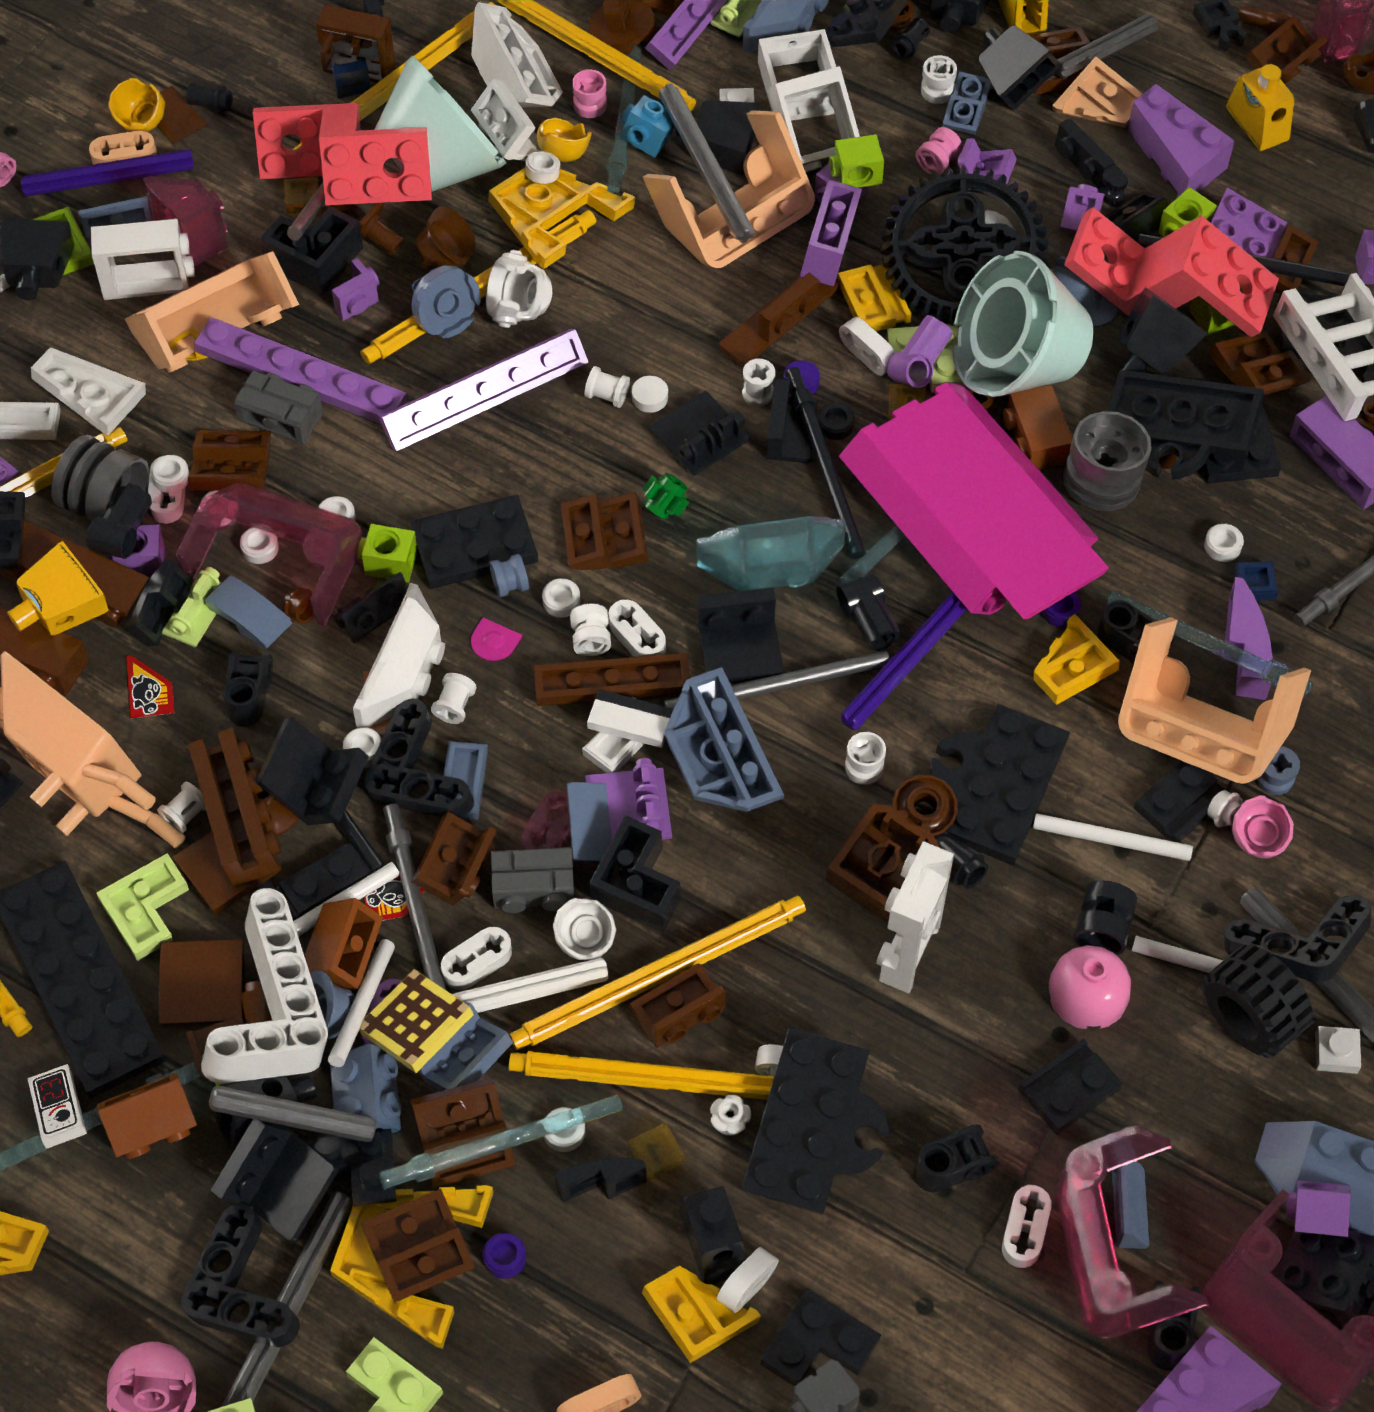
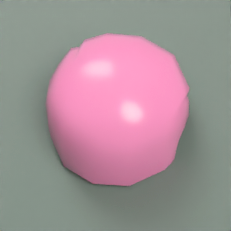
M1259 795L1244 801L1235 813L1232 833L1235 842L1244 852L1258 858L1269 859L1285 851L1293 839L1294 823L1283 804L1268 799L1264 795Z

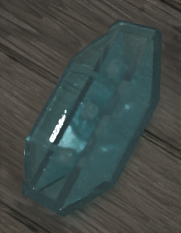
M807 516L735 526L717 532L711 537L696 539V563L699 568L737 591L784 586L800 587L807 583L815 582L844 547L845 519L833 520L828 517Z

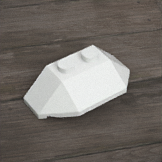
M478 2L475 6L471 56L486 85L488 86L492 79L503 80L521 107H552L563 91L537 43L521 25L510 18L512 14L506 7Z
M409 584L405 597L372 669L353 706L356 727L368 728L392 717L397 706L403 701L409 699L418 700L420 695L425 696L431 682L430 671L434 664L438 665L442 660L445 643L441 642L439 625L416 584Z

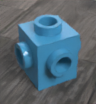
M644 95L635 106L630 103L621 118V122L625 125L620 138L655 158L669 141L675 125L666 108L660 102Z

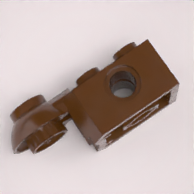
M917 775L906 779L895 792L893 808L890 805L872 804L829 865L825 881L881 919L889 922L890 913L884 911L893 887L900 889L905 880L901 876V871L909 853L916 855L923 841L939 847L934 836L944 833L956 818L958 806L953 789L944 780L932 775ZM926 802L933 807L934 813L930 815L919 814L915 810L914 805Z

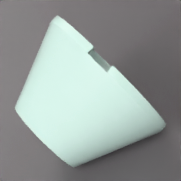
M412 55L407 60L374 130L427 127L432 192L499 169L505 165L506 161L497 154V149L450 94L433 79L432 74ZM391 158L400 170L404 168L401 160Z
M1014 251L1013 254L1005 257L998 255L991 259L977 272L969 283L955 316L954 325L959 326L958 344L952 345V353L958 375L970 390L991 397L1007 395L1063 382L1077 374L1086 362L1092 347L1093 324L1087 310L1041 259L1027 252Z

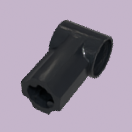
M132 483L121 486L103 517L97 516L91 522L86 538L88 548L127 559L136 544L137 528L152 504L151 495L146 493L140 486Z
M874 573L836 587V594L842 611L847 617H853L870 649L882 650L899 639L900 630L885 605L882 586Z

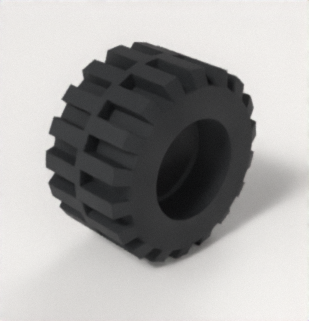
M1244 944L1210 971L1202 981L1204 997L1218 1023L1237 1043L1258 1056L1262 1055L1265 1058L1274 1057L1312 1025L1314 1012L1311 1007V1001L1297 977L1277 957L1256 945L1249 944L1247 946Z

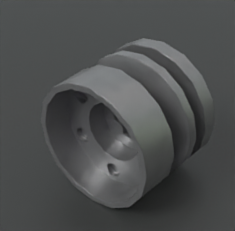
M1109 411L1090 414L1080 421L1074 432L1070 453L1063 472L1064 486L1069 495L1081 505L1096 511H1114L1125 508L1133 502L1140 489L1144 470L1152 450L1151 437L1145 427L1133 417Z
M88 434L79 436L65 450L56 467L51 491L53 502L60 508L67 511L70 510L78 516L87 515V518L91 521L97 516L103 517L121 486L132 483L140 486L145 492L147 491L150 472L148 463L141 457L122 449L114 450V447L104 441L101 442Z

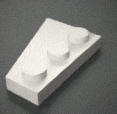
M51 347L31 367V377L35 382L107 436L146 395L145 383Z

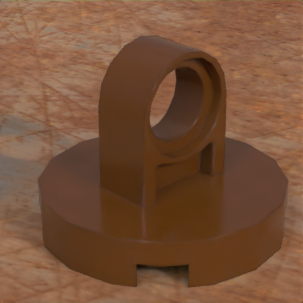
M604 0L603 6L595 11L589 20V33L623 54L633 52V46L642 41L646 45L656 32L654 13L650 6L641 0Z

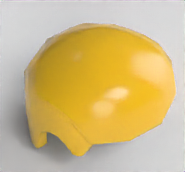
M130 78L119 83L112 91L108 107L112 117L121 127L130 132H149L156 128L162 120L165 101L160 91L153 84L149 85L137 78Z
M551 118L542 122L536 136L537 143L542 151L552 153L560 162L565 163L575 161L585 153L592 132H588L586 135L583 123L574 126L566 120Z

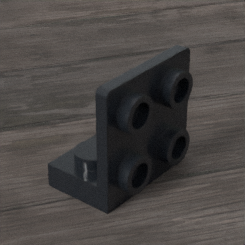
M774 587L697 596V623L706 672L722 667L729 682L762 679L784 674L775 625L776 598Z
M288 717L284 719L257 776L256 783L307 825L340 822L369 755L359 747L333 751L295 718Z
M253 1119L211 1188V1191L223 1200L238 1204L245 1203L251 1206L255 1213L285 1238L296 1241L338 1173V1167L287 1126Z
M1348 1230V1237L1294 1232L1269 1286V1292L1273 1297L1332 1311L1346 1334L1362 1338L1374 1310V1236Z

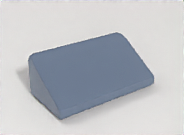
M148 196L78 211L85 237L91 236V227L154 221Z
M568 782L567 798L573 866L599 864L611 843L606 783Z
M1119 1152L1112 1167L1116 1245H1118V1248L1146 1249L1149 1246L1145 1171L1142 1165L1129 1154Z

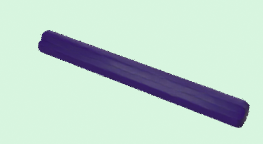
M187 149L21 177V188L24 196H33L192 170L194 162L191 151Z
M953 592L841 714V721L844 725L848 726L851 730L858 729L967 610Z

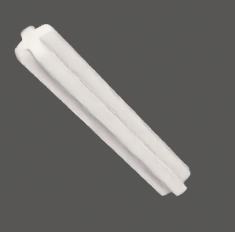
M596 958L452 995L462 1002L467 1001L471 1003L477 1013L605 982L608 980V969L603 958Z

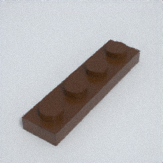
M687 653L534 665L537 706L594 702L599 690L630 698L680 695L686 679L690 678Z

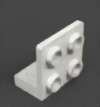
M492 79L471 108V111L479 121L480 129L488 134L501 157L507 160L526 161L530 154L542 151L537 143V136L534 132L536 127L503 80Z

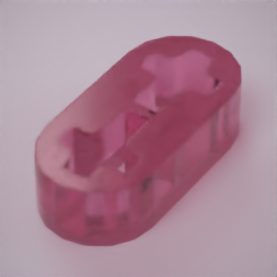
M552 791L541 799L523 831V850L560 848L570 830L566 792ZM559 805L564 806L565 813L559 812L552 822L551 809L556 810ZM547 832V845L541 844L538 848H534L533 840L539 841L543 833Z

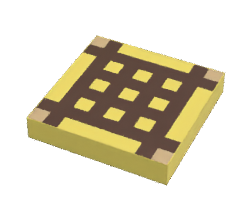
M414 969L364 1018L359 1032L417 1073L474 1014L470 1006Z

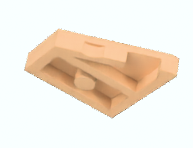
M1095 56L1052 105V110L1059 114L1125 128L1129 124L1133 102L1142 93Z

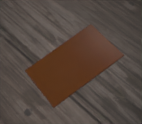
M173 86L160 92L165 101L163 118L157 127L173 144L208 125Z

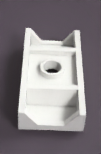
M923 841L916 855L909 853L901 871V876L905 880L900 889L893 887L884 911L890 913L888 929L897 933L892 944L884 942L878 955L876 964L882 966L880 982L910 993L918 963L931 935L937 934L941 925L954 853Z

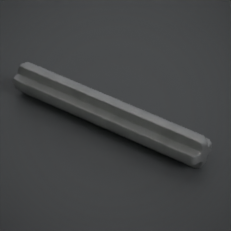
M1147 13L1057 59L1062 67L1055 72V75L1065 79L1086 68L1095 56L1102 60L1158 30V18L1156 16L1153 17L1151 13Z
M215 1086L209 1099L210 1109L216 1112L364 1142L372 1141L376 1130V1122L372 1117L222 1086Z

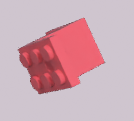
M358 103L253 108L260 179L323 176L325 205L432 200L427 127L361 130ZM293 134L299 137L302 144L299 148L291 150L283 145L282 138ZM397 158L402 161L404 168L398 173H390L384 168L383 164L387 159Z
M1094 207L1084 212L1064 263L1068 269L1128 316L1145 287L1175 308L1200 296L1250 337L1261 333L1279 280L1278 277L1203 216L1198 217L1154 244L1144 248ZM1104 253L1108 258V263L1104 260Z

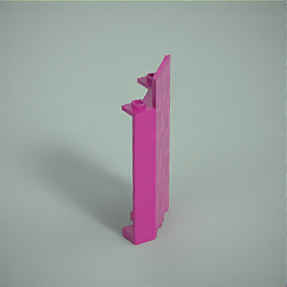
M948 382L934 388L936 395L921 404L915 399L893 411L892 416L894 419L879 427L871 423L862 428L839 455L840 459L970 613L993 614L1004 606L1007 599L1023 619H1029L1101 577L1109 569L1106 563L1091 548L1099 539L1097 535L965 386Z

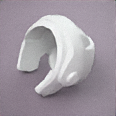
M511 250L510 253H503L502 257L494 263L488 281L486 309L488 314L492 316V320L499 323L500 327L510 328L511 325H516L517 322L534 320L545 313L552 299L550 278L543 269L528 262L527 257L523 256L521 251Z

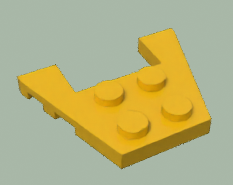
M525 168L489 190L488 202L538 265L545 269L563 257L566 252V243L546 230L585 204H588L614 222L634 208L635 197L625 192L622 197L607 192L608 186L598 182L592 185L582 183L576 180V174L560 169L559 177L556 181L547 184L536 183L526 176Z
M482 1185L477 1186V1189L456 1190L455 1187H439V1189H442L454 1221L480 1228L483 1227L494 1193L493 1187ZM396 1189L397 1201L355 1207L353 1205L330 1270L332 1277L435 1347L443 1349L454 1315V1307L413 1295L394 1303L361 1226L363 1221L434 1191L414 1192L413 1189Z

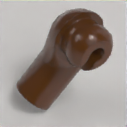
M1243 6L1239 12L1240 22L1256 26L1269 34L1289 20L1288 15L1279 12L1275 14L1250 6Z

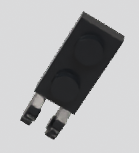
M1067 119L1060 123L1055 147L1059 154L1075 165L1084 179L1091 181L1100 189L1099 193L1104 194L1103 200L1112 206L1123 203L1125 197L1124 189H1126L1128 184L1126 174H1123V171L1115 164V161L1072 119Z

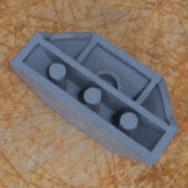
M762 0L757 11L743 27V50L748 53L758 51L759 39L807 32L812 25L814 16L818 11L822 12L825 9L829 0Z
M721 667L686 679L682 693L665 729L664 736L694 800L747 812L783 799L784 793L723 668Z
M1317 1121L1267 1122L1254 1163L1263 1172L1270 1186L1286 1208L1288 1192H1296L1297 1180L1350 1185L1349 1230L1374 1236V1141Z

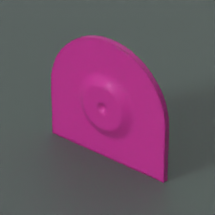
M482 618L471 636V646L475 654L480 658L488 661H498L508 657L514 651L523 635L486 618Z

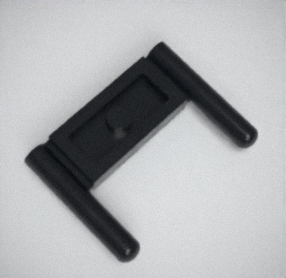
M346 809L337 825L351 843L350 845L347 843L284 879L278 883L279 886L276 888L270 879L256 887L257 890L271 888L282 893L287 900L293 921L385 866Z

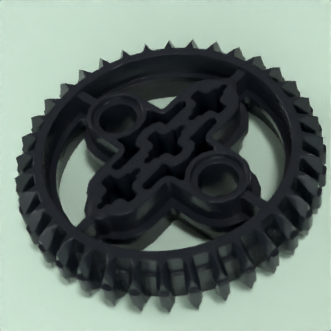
M962 165L959 169V174H953V170L948 166L944 177H941L937 171L932 173L931 182L922 176L919 179L920 189L910 184L908 187L909 196L900 194L898 197L900 206L892 205L890 209L892 217L885 219V227L888 230H884L881 233V240L885 242L880 245V252L885 255L882 258V267L889 268L885 272L887 280L895 278L891 284L892 291L894 292L900 288L902 292L899 297L902 300L905 299L906 302L912 300L910 303L912 313L922 307L921 317L923 319L926 315H931L932 313L941 322L943 318H947L948 324L953 326L960 303L941 300L921 289L910 277L903 257H908L916 266L924 270H943L945 290L950 297L958 302L961 301L968 285H960L956 282V279L960 276H969L973 279L987 262L998 255L1005 257L1013 254L1014 251H1023L1038 257L1044 263L1047 262L1048 254L1044 251L1048 249L1049 242L1043 238L1047 235V227L1040 225L1043 222V215L1041 213H1034L1037 210V204L1035 201L1027 202L1029 197L1027 190L1016 194L1018 191L1016 181L1006 186L1007 177L1005 174L995 180L993 179L994 171L992 169L988 170L986 175L983 176L980 175V168L978 166L974 167L973 174L966 173V167ZM971 192L990 196L1006 205L1021 222L1025 237H1021L1007 224H985L983 203ZM955 193L948 198L943 206L942 225L923 226L916 230L908 240H903L904 232L910 219L923 205L937 197ZM960 209H967L971 211L972 215L967 218H960L956 216L955 212ZM996 243H1003L1004 249H997ZM960 244H967L968 250H961ZM925 245H932V251H925Z

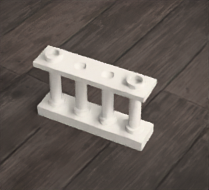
M1354 273L1350 274L1340 296L1308 304L1303 300L1296 288L1283 291L1273 317L1344 422L1356 419L1366 398L1374 395V380L1362 383L1351 370L1374 363V297L1370 289L1365 286L1358 274ZM1347 309L1355 322L1325 330L1316 319V316ZM1365 335L1373 349L1343 356L1334 343Z

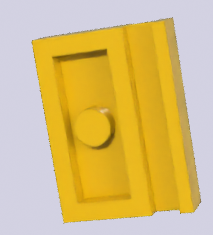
M882 261L879 266L872 267L870 264L838 273L840 289L853 317L861 318L876 332L895 327L896 323L902 321L905 324L911 322L909 307L905 299L902 300L899 297L901 294L900 288L894 292L892 291L891 284L895 278L886 279L885 272L889 268L882 267Z

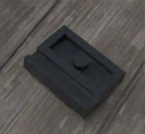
M1181 761L1137 799L1133 809L1161 834L1165 833L1173 842L1179 843L1209 817L1208 807L1212 799L1223 790L1230 793L1231 791L1228 788H1222L1217 783L1218 780L1208 771Z
M1084 1038L1019 1084L1018 1090L1021 1094L1024 1093L1031 1101V1106L1056 1135L1117 1093L1123 1084L1096 1052H1092Z

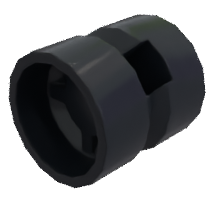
M1099 880L1089 883L1081 907L1083 913L1079 915L1074 934L1076 944L1080 947L1086 945L1103 947L1116 955L1123 953L1130 931L1129 923L1132 922L1138 899L1135 892L1120 883Z

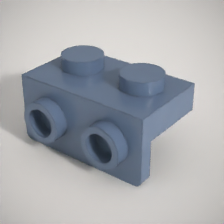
M467 1001L463 1002L470 1006L474 1015L418 1071L424 1082L438 1091L478 1081L513 1043L506 1031L480 1018L474 1006Z
M368 1043L350 1050L342 1067H335L330 1064L333 1110L372 1117L376 1122V1129L391 1128L392 1133L401 1130V1103L398 1098L396 1078L398 1065L394 1057L380 1047Z

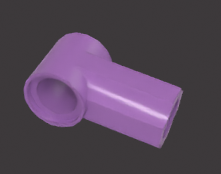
M926 315L903 351H898L889 358L887 373L890 379L896 383L914 388L926 386L933 376L934 362L953 335L952 329L935 317Z

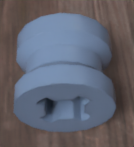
M520 554L512 555L508 561L493 560L489 562L491 576L499 598L507 596L509 591L516 589L520 592L529 590L527 573Z
M1284 746L1280 747L1264 773L1256 779L1258 786L1264 792L1271 795H1282L1292 789L1300 769V760L1296 753Z

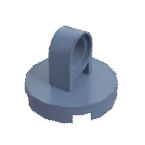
M444 265L431 270L412 285L413 298L411 307L413 318L418 326L431 335H439L442 338H450L460 334L472 323L474 318L471 317V314L474 311L475 304L479 306L481 299L479 286L468 273L456 266Z

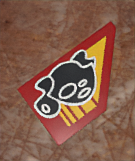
M126 656L130 719L175 713L172 682L135 657Z
M400 876L364 897L365 905L383 917L382 921L405 917L409 912ZM420 888L421 895H422L423 892L425 891V890L422 889V888Z

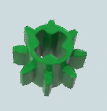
M665 473L663 477L659 478L652 475L642 489L646 492L645 497H647L644 505L652 513L663 519H667L669 515L673 514L680 517L690 503L686 500L687 496L685 495L688 487L670 473Z

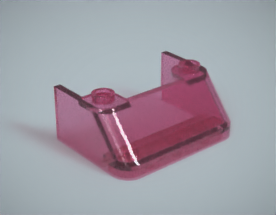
M247 483L232 484L206 497L200 503L176 552L183 571L195 580L217 532L228 529L234 522L302 544L307 561L314 566L324 569L310 601L318 625L325 627L358 556L359 542L363 537L359 524L351 518Z
M1138 1125L1130 1126L1075 1148L1069 1154L1056 1186V1199L1082 1323L1089 1333L1108 1339L1208 1305L1206 1296L1173 1284L1137 1296L1131 1277L1125 1272L1119 1271L1100 1183L1110 1170L1172 1148L1170 1139Z
M1282 1190L1245 1231L1206 1283L1200 1296V1304L1204 1313L1310 1404L1323 1411H1332L1340 1408L1374 1368V1317L1368 1315L1356 1316L1340 1331L1271 1274V1271L1277 1266L1282 1257V1245L1278 1237L1268 1228L1278 1218L1290 1195L1285 1190Z

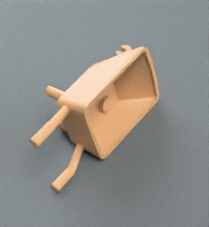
M4 651L0 655V729L3 730L6 738L30 766L46 778L29 797L42 808L55 792L60 789L76 802L55 827L67 837L88 813L98 817L110 807L146 824L174 848L180 847L185 841V836L161 816L148 810L153 806L156 798L136 782L142 775L115 739L89 716ZM124 793V794H125L126 796H128L131 800H133L136 804H134V803H132V802H130V801H128V800H126V799H124V798H122V797H120V796Z

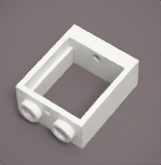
M825 29L759 39L758 65L772 112L774 111L768 89L777 83L773 67L815 60L818 62L820 71L836 67ZM828 88L785 100L791 121L835 114Z
M840 66L776 83L768 89L773 111L781 113L805 172L822 168L821 162L829 160V156L834 155L835 147L801 156L785 100L828 88L841 138L860 137Z
M178 219L91 227L92 258L104 300L172 294L189 288V277H195L192 255L186 256L190 254L188 234L180 232ZM173 251L175 259L116 265L114 256Z

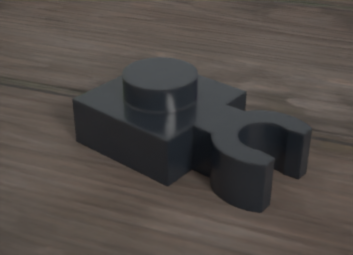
M1207 0L1194 5V17L1208 37L1215 34L1218 35V46L1223 51L1228 50L1230 39H1234L1239 46H1243L1246 34L1238 26L1240 17L1228 0Z

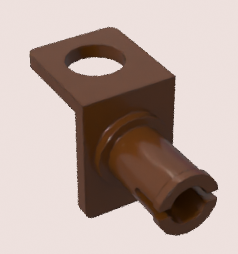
M376 203L367 214L355 204H343L336 208L343 213L356 216L360 221L362 241L368 237L387 252L390 257L403 244L404 238L380 221L384 203Z

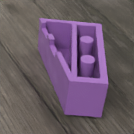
M1155 84L1133 102L1128 131L1149 159L1153 158L1161 169L1160 175L1165 182L1170 181L1178 192L1177 198L1189 187L1199 192L1228 168L1234 140L1163 88Z
M1210 1326L1137 1412H1251L1268 1405L1282 1383Z

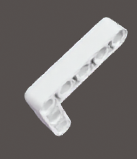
M271 888L259 889L250 898L245 921V932L272 1021L220 1027L209 1033L201 1068L204 1076L215 1083H233L312 1072L321 1063L328 1038V1029L287 900L277 890Z

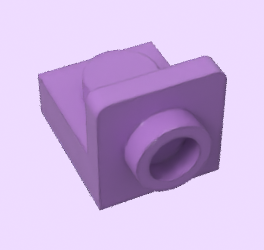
M1080 184L1077 188L1070 187L1060 230L1076 234L1084 212L1092 207L1099 212L1101 211L1104 194L1098 193V189L1090 185Z

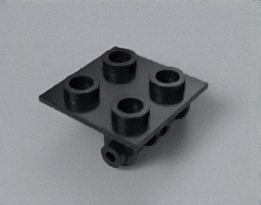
M707 391L699 394L649 426V430L693 476L751 440L749 434L741 427L745 423L743 415L739 411L734 413L731 411L726 412Z

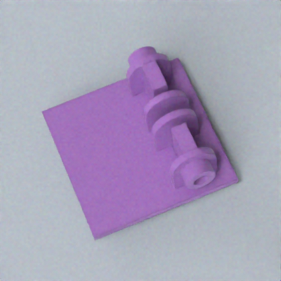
M1226 188L1210 222L1248 254L1272 258L1287 224L1283 219L1229 188Z
M638 759L633 771L585 775L587 783H606L611 841L625 815L662 831V839H672L663 768H656L652 764L651 759Z

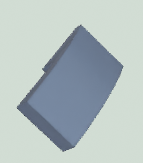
M959 72L953 94H951L942 127L976 135L992 86L989 78Z
M232 575L205 599L209 610L236 624L241 635L266 649L292 624L291 619L272 602Z

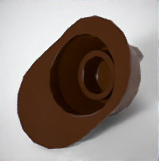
M439 206L432 212L425 227L418 235L416 245L424 258L420 265L422 269L429 266L436 269L444 265H465L475 249V238L468 223L456 211L448 207Z

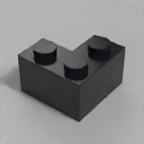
M330 206L310 230L306 229L300 239L292 240L288 237L287 231L294 221L280 215L260 238L262 253L266 254L273 251L286 277L323 295L347 268L350 261L363 249L360 221Z
M625 815L590 880L589 887L591 900H597L605 907L664 933L681 900V888L679 881L652 869L663 849L662 831Z

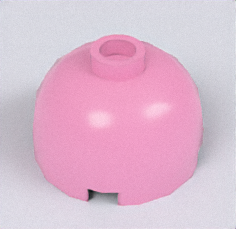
M1086 945L1071 949L1059 959L1050 975L1048 988L1052 1008L1063 1021L1076 1028L1087 1029V1026L1096 1027L1100 1025V1029L1109 1027L1121 1018L1130 1000L1131 978L1126 965L1116 954L1103 947Z
M145 1342L132 1346L119 1355L109 1370L107 1379V1408L110 1412L112 1408L117 1412H190L195 1406L196 1377L194 1368L185 1354L172 1345L161 1342Z

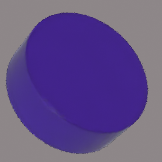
M804 360L790 363L784 371V379L787 380L785 372L788 369L797 367L800 370L806 389L811 390L812 394H814L820 382L818 368L813 363Z
M1073 592L1043 610L1042 615L1053 626L1067 627V621L1072 615L1076 614L1079 617L1081 609L1080 599Z
M498 1233L492 1236L486 1242L483 1249L484 1265L488 1272L497 1278L508 1279L518 1275L526 1264L524 1243L519 1237L511 1233Z

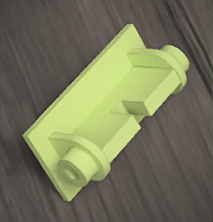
M728 0L711 21V25L740 37L743 34L744 25L757 11L762 0Z
M207 567L198 573L193 581L188 598L180 611L173 613L162 631L163 635L193 647L198 645L216 616L215 612L209 610L205 601L222 583L218 579L220 574L216 569Z

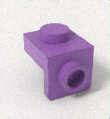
M970 138L966 140L963 150L958 156V167L960 169L964 165L966 173L973 174L974 167L978 166L980 168V175L983 176L986 175L988 170L992 169L994 171L993 179L997 180L1001 175L1005 174L1007 177L1006 184H1008L1017 159L1012 149L980 151L975 139Z
M358 258L350 261L353 278L332 289L335 313L342 321L364 312L369 306L379 301L377 293L378 277L370 266L365 267Z

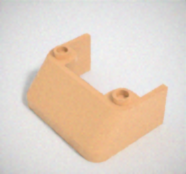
M750 111L747 113L759 146L752 149L744 160V173L749 183L734 192L754 229V236L748 239L746 243H740L739 240L734 238L717 204L697 215L692 203L685 199L675 176L657 174L643 176L666 229L707 267L721 268L807 215L814 206V191L780 112Z
M272 251L228 268L125 318V321L131 333L158 369L166 368L168 373L188 364L186 357L195 352L194 343L196 340L190 335L175 344L178 351L171 349L168 342L191 327H194L201 334L211 317L241 329L258 321L264 327L281 319L280 311L299 305Z
M1167 618L1145 624L1118 718L1122 734L1131 741L1236 783L1245 784L1258 779L1294 728L1311 670L1301 668L1280 675L1273 699L1263 702L1256 711L1254 721L1187 696L1190 684L1189 671L1181 661L1167 656L1177 619Z

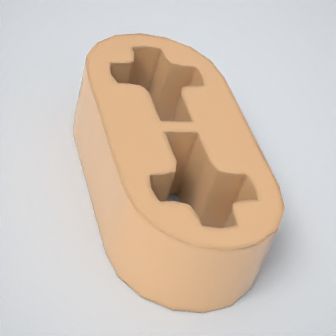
M132 131L102 136L93 140L89 145V153L93 165L157 154L154 138L146 131ZM143 146V149L137 150V147ZM103 152H109V155L103 156Z
M625 1374L568 1399L557 1408L556 1412H620L636 1403L642 1395L632 1374Z

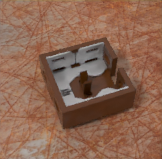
M324 5L316 23L319 44L323 45L320 52L323 72L333 74L332 66L366 60L370 82L378 83L394 71L396 65L390 18Z

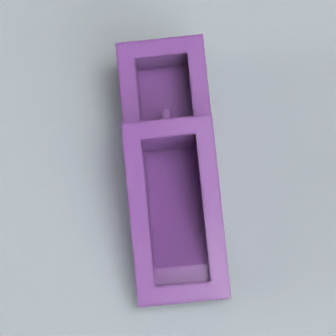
M1235 577L1228 601L1223 661L1238 663L1235 696L1266 700L1273 681V656L1270 636L1264 616L1253 593L1243 578Z

